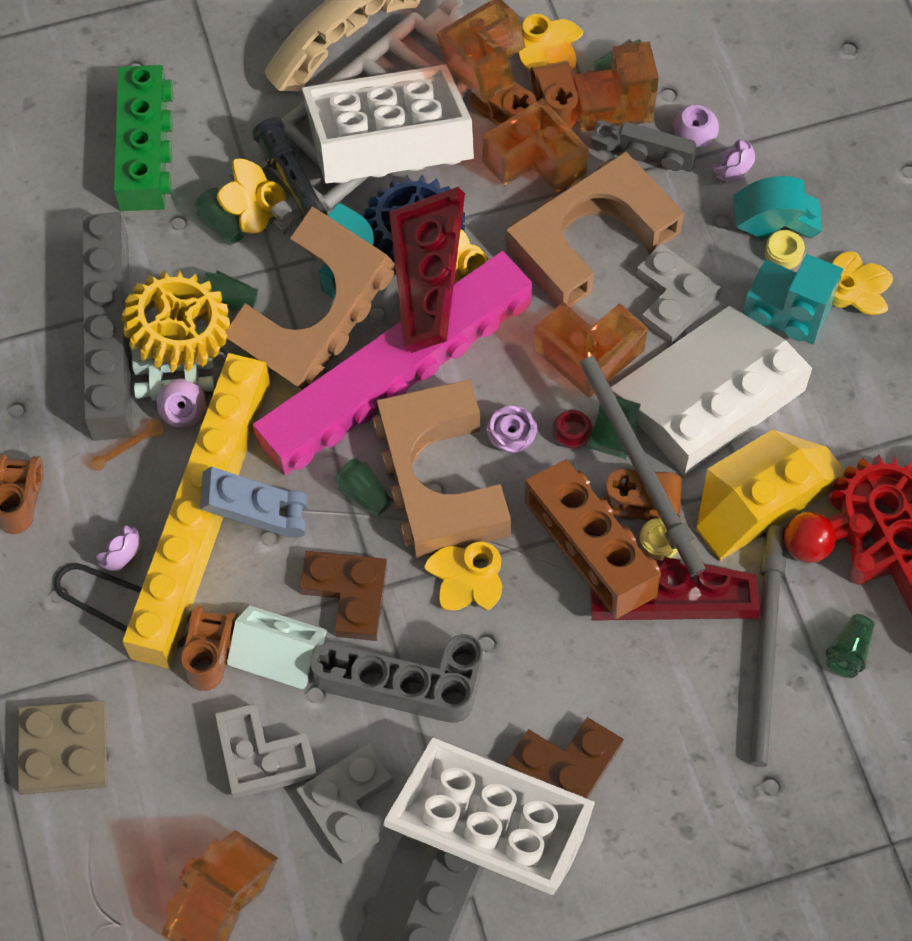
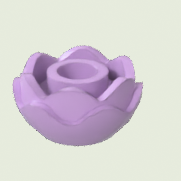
M698 104L682 108L675 115L672 122L675 136L695 141L696 147L708 145L713 138L717 137L719 131L718 119L709 108Z
M737 139L734 148L726 150L722 154L721 163L713 167L717 174L715 177L726 182H736L745 175L755 161L754 149L748 140L744 142Z
M184 379L171 381L157 395L158 413L162 420L172 427H191L199 422L206 412L207 406L204 391L199 385ZM178 402H184L185 407L180 408Z
M508 405L497 409L492 414L487 425V434L491 443L496 448L509 453L520 452L529 447L537 433V422L525 408L520 406ZM510 428H513V429H515L516 431L513 432V433H511V432H509L508 430H509Z
M127 525L121 529V533L108 542L104 552L96 555L97 560L100 562L98 565L109 571H120L142 548L141 537L135 527L131 529Z

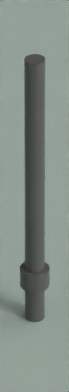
M589 356L580 362V366L667 530L664 534L672 549H677L691 577L700 574L706 568L692 543L694 539L693 534L687 523L680 521L595 357Z
M771 525L767 528L766 554L761 557L760 574L764 576L750 758V764L756 767H766L768 764L780 579L785 576L786 558L782 556L784 528L778 525Z

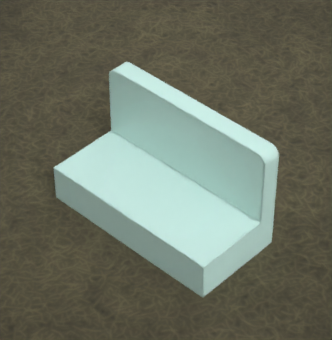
M249 605L235 621L227 664L259 676L304 689L310 677L311 656L315 649L324 645L327 630Z

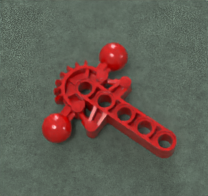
M879 454L874 457L872 465L862 458L858 461L856 468L849 465L844 470L843 476L845 478L839 477L834 483L833 488L835 491L830 493L828 502L839 509L840 513L828 518L815 512L798 514L789 521L784 529L783 539L785 547L795 560L806 564L818 563L830 555L835 547L836 540L845 537L846 542L854 546L851 549L852 565L848 574L849 579L853 583L860 585L868 580L891 574L912 614V461L901 467L897 465L896 455L891 457L889 464L884 463ZM875 505H886L890 507L893 513H882L878 511ZM871 535L875 544L867 549L864 547L863 541H866ZM902 539L907 541L911 545V549L899 548L894 543V540Z

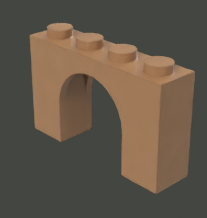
M627 152L615 159L610 158L606 160L597 171L586 178L581 177L575 180L568 190L556 198L550 197L546 199L536 211L526 217L521 216L517 218L506 229L507 252L561 312H564L593 291L594 272L570 247L563 235L568 226L574 221L588 215H607L616 218L624 223L651 253L661 243L665 244L681 233L684 212Z
M313 206L290 239L302 250L332 270L336 281V296L328 314L311 327L292 330L275 324L245 303L230 324V327L226 330L227 339L256 359L266 362L269 368L301 390L326 374V366L334 355H338L344 350L349 340L348 334L356 323H360L366 318L371 309L370 302L379 290L385 289L391 282L394 275L393 269L395 268V263L387 254Z
M463 380L377 400L378 416L372 417L373 427L377 440H385L387 450L381 452L386 475L394 474L397 486L390 487L396 511L403 509L406 522L400 523L405 547L413 545L416 559L432 556L447 546L465 548L475 542H491L511 537V518L501 484L460 494H442L425 487L412 470L418 455L429 445L441 440L480 432V411L471 380Z

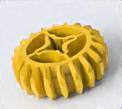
M163 270L159 280L149 274L145 279V284L137 283L133 288V294L128 295L125 301V310L122 312L123 334L125 338L130 339L129 346L131 351L141 350L140 358L142 362L153 358L156 369L162 366V363L169 364V369L172 373L177 369V365H183L186 371L189 372L193 368L194 362L203 368L207 364L208 357L215 359L219 354L220 347H223L227 340L226 330L230 327V321L227 317V304L221 303V291L211 292L212 286L210 281L203 284L197 283L196 273L190 279L183 278L181 270L175 274V277H170ZM155 307L157 310L155 320L148 324L145 315L150 309ZM204 319L207 329L198 335L195 332L197 321Z

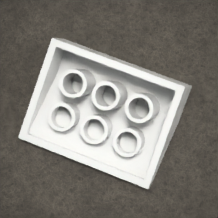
M446 64L302 87L316 154L325 184L332 182L346 183L351 179L368 176L382 177L388 173L404 170L418 171L428 166L440 164L453 165L463 160L474 159L472 119Z
M728 306L610 388L624 410L682 475L686 476L806 390L812 367L785 339L735 308Z
M432 738L386 816L383 826L554 896L569 871L584 839L595 802Z

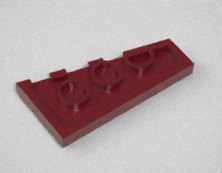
M459 187L389 212L404 347L411 353L447 341L465 193Z
M665 556L663 561L654 559L661 573L657 597L617 619L613 617L590 587L591 621L758 619L760 613L756 574L704 564L706 569L700 574L691 577L686 566L680 563V559ZM612 564L614 566H623L621 564Z

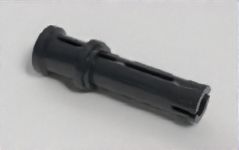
M272 117L257 124L252 131V137L254 141L260 143L263 147L268 166L277 170L303 219L312 206L327 215V211L320 203L310 181L297 160L298 148L294 143L289 142L283 131V121L280 118ZM295 179H297L300 183L304 193L306 194L305 197H302L298 187L294 182Z

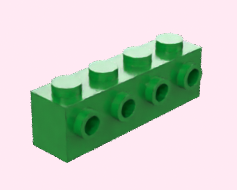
M163 65L118 67L114 192L120 211L165 209V194L172 193L171 174L166 172V163H172V144L170 140H167V132H173L172 111L167 110V102H173L174 92L172 80H166Z

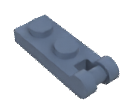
M212 466L203 471L200 510L290 538H298L305 535L306 521L302 519V511L307 508V495L305 493L285 491ZM280 508L286 510V517L279 515Z

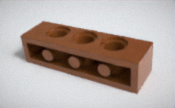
M565 459L525 479V504L615 619L657 597L661 573L656 561L649 555L645 556L639 549L633 533L629 528L622 527L613 516L608 502L604 498L599 499L590 487L586 475L581 470L576 471L571 463ZM612 564H621L623 566H614Z

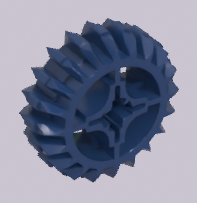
M406 175L404 183L400 184L392 178L390 189L379 186L377 197L370 196L369 208H366L363 217L372 229L374 247L387 254L395 263L389 212L450 190V187L447 186L440 189V183L437 178L428 184L423 175H421L418 181H411L410 177ZM463 211L461 230L465 232V212Z

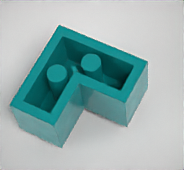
M806 254L798 272L765 259L746 296L743 314L762 326H770L786 333L791 339L806 341L814 345L832 308L844 268Z

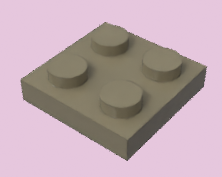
M104 700L19 708L18 790L22 795L108 787L107 706Z

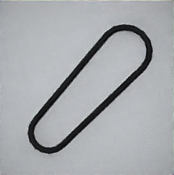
M79 563L68 564L57 573L54 586L60 597L126 632V625L66 594L61 588L60 581L66 572L78 569L138 593L141 592L142 587ZM191 611L189 612V615H188V624H189L190 617H191ZM188 630L185 636L179 641L177 649L185 645Z

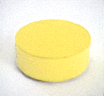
M776 231L767 240L765 257L768 261L785 268H794L802 260L805 249L804 242L793 231Z
M653 518L642 526L639 535V546L645 556L649 555L653 559L663 561L664 556L673 557L677 549H672L664 535L667 530L661 518Z

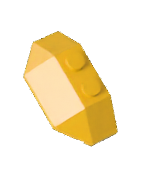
M772 429L707 469L696 531L718 560L721 561L766 533L768 526L779 525L835 490L833 488L834 483L839 477L845 478L843 476L845 469L826 446Z

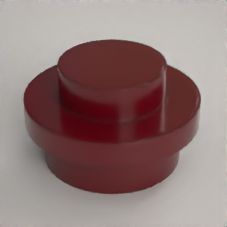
M567 410L557 416L553 423V436L563 447L570 449L580 448L591 439L592 423L579 410Z

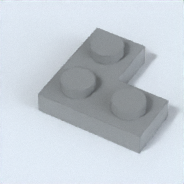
M662 243L637 267L636 276L662 294L642 314L641 322L670 344L720 295L721 286Z
M257 703L215 713L230 788L234 799L308 781L317 776L308 733L266 743Z
M369 743L296 789L300 799L342 864L379 842L378 834L358 804L392 784L393 780Z

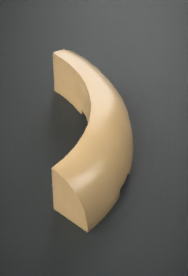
M325 0L308 14L284 40L264 71L266 77L279 91L301 92L302 87H305L316 69L327 58L328 50L326 48L330 44L335 43L342 36L347 38L368 23L369 15H373L379 10L389 13L399 9L417 8L421 0Z

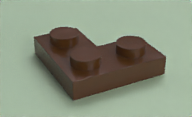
M305 551L300 593L301 595L339 598L335 626L336 637L377 641L387 572V559Z
M589 717L585 719L565 751L528 729L505 763V766L588 799L623 745L624 739Z

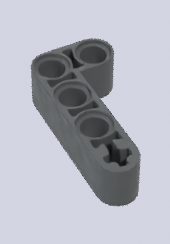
M469 634L454 636L445 647L441 665L438 669L338 644L327 643L314 650L310 665L316 686L326 693L449 723H458L465 720L472 711L483 669V649L481 643ZM461 653L470 654L475 658L468 665L457 664L453 659ZM331 664H337L338 667H333L330 673L324 672V670H329ZM370 672H376L382 676L381 680L375 684H365L361 681L362 677ZM347 675H352V679H347ZM409 682H417L423 686V689L414 695L407 694L401 690ZM449 692H458L465 697L463 701L455 705L448 704L442 699Z

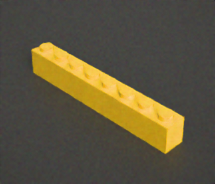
M230 353L227 355L122 641L132 660L170 669L178 643L183 634L189 612L191 611L224 518L200 510L203 471L212 466L239 475L254 433L253 424L259 419L271 385L267 364L264 361Z

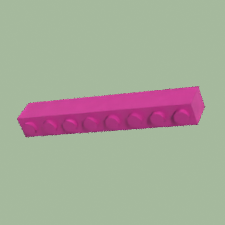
M501 251L454 284L446 342L411 353L404 347L402 323L399 322L255 422L253 428L257 443L284 475H287L294 469L304 468L311 462L314 455L323 448L338 444L344 438L347 431L357 424L363 425L369 422L377 413V400L406 394L408 389L418 381H425L431 378L446 361L462 356L469 349L470 344L480 337L492 335L499 328L500 323L511 315L518 316L523 313L531 302L532 281Z

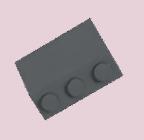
M403 834L357 941H454L484 867Z

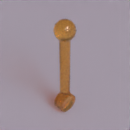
M153 419L148 422L147 429L103 456H93L90 461L91 468L95 471L103 470L108 461L147 437L160 436L164 431L162 422Z

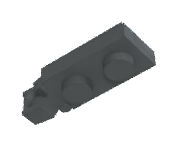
M598 119L591 137V145L605 152L612 150L617 153L627 152L634 160L643 161L647 159L654 161L672 171L684 170L691 172L695 162V141L626 121L623 126Z

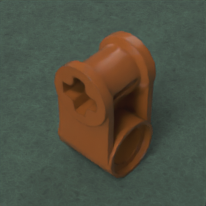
M568 60L531 67L530 75L533 92L539 102L546 126L558 133L572 130L577 123L575 107L578 103V92Z
M494 70L468 94V100L472 108L480 116L489 119L504 129L509 135L523 138L535 131L537 127V119L533 113L536 109L535 95L511 80L504 72Z
M0 454V529L6 533H21L32 524L37 496L43 480V462L40 456H33L31 460L10 459L7 454ZM11 506H18L15 510L11 512H4L7 508Z
M617 469L608 476L603 498L610 505L614 517L648 521L653 518H660L635 470ZM655 472L680 518L682 478L670 472ZM623 478L626 479L625 483H621ZM620 491H624L625 496H621Z
M196 605L194 607L181 656V662L188 683L193 688L200 691H208L220 684L229 655L235 621L238 618L237 612H229L228 615L204 611L203 606ZM208 660L212 662L211 666L205 670L193 669L194 665L200 661Z

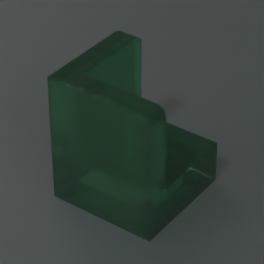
M616 397L635 433L638 426L641 404ZM599 403V412L589 439L588 448L627 459L628 455Z

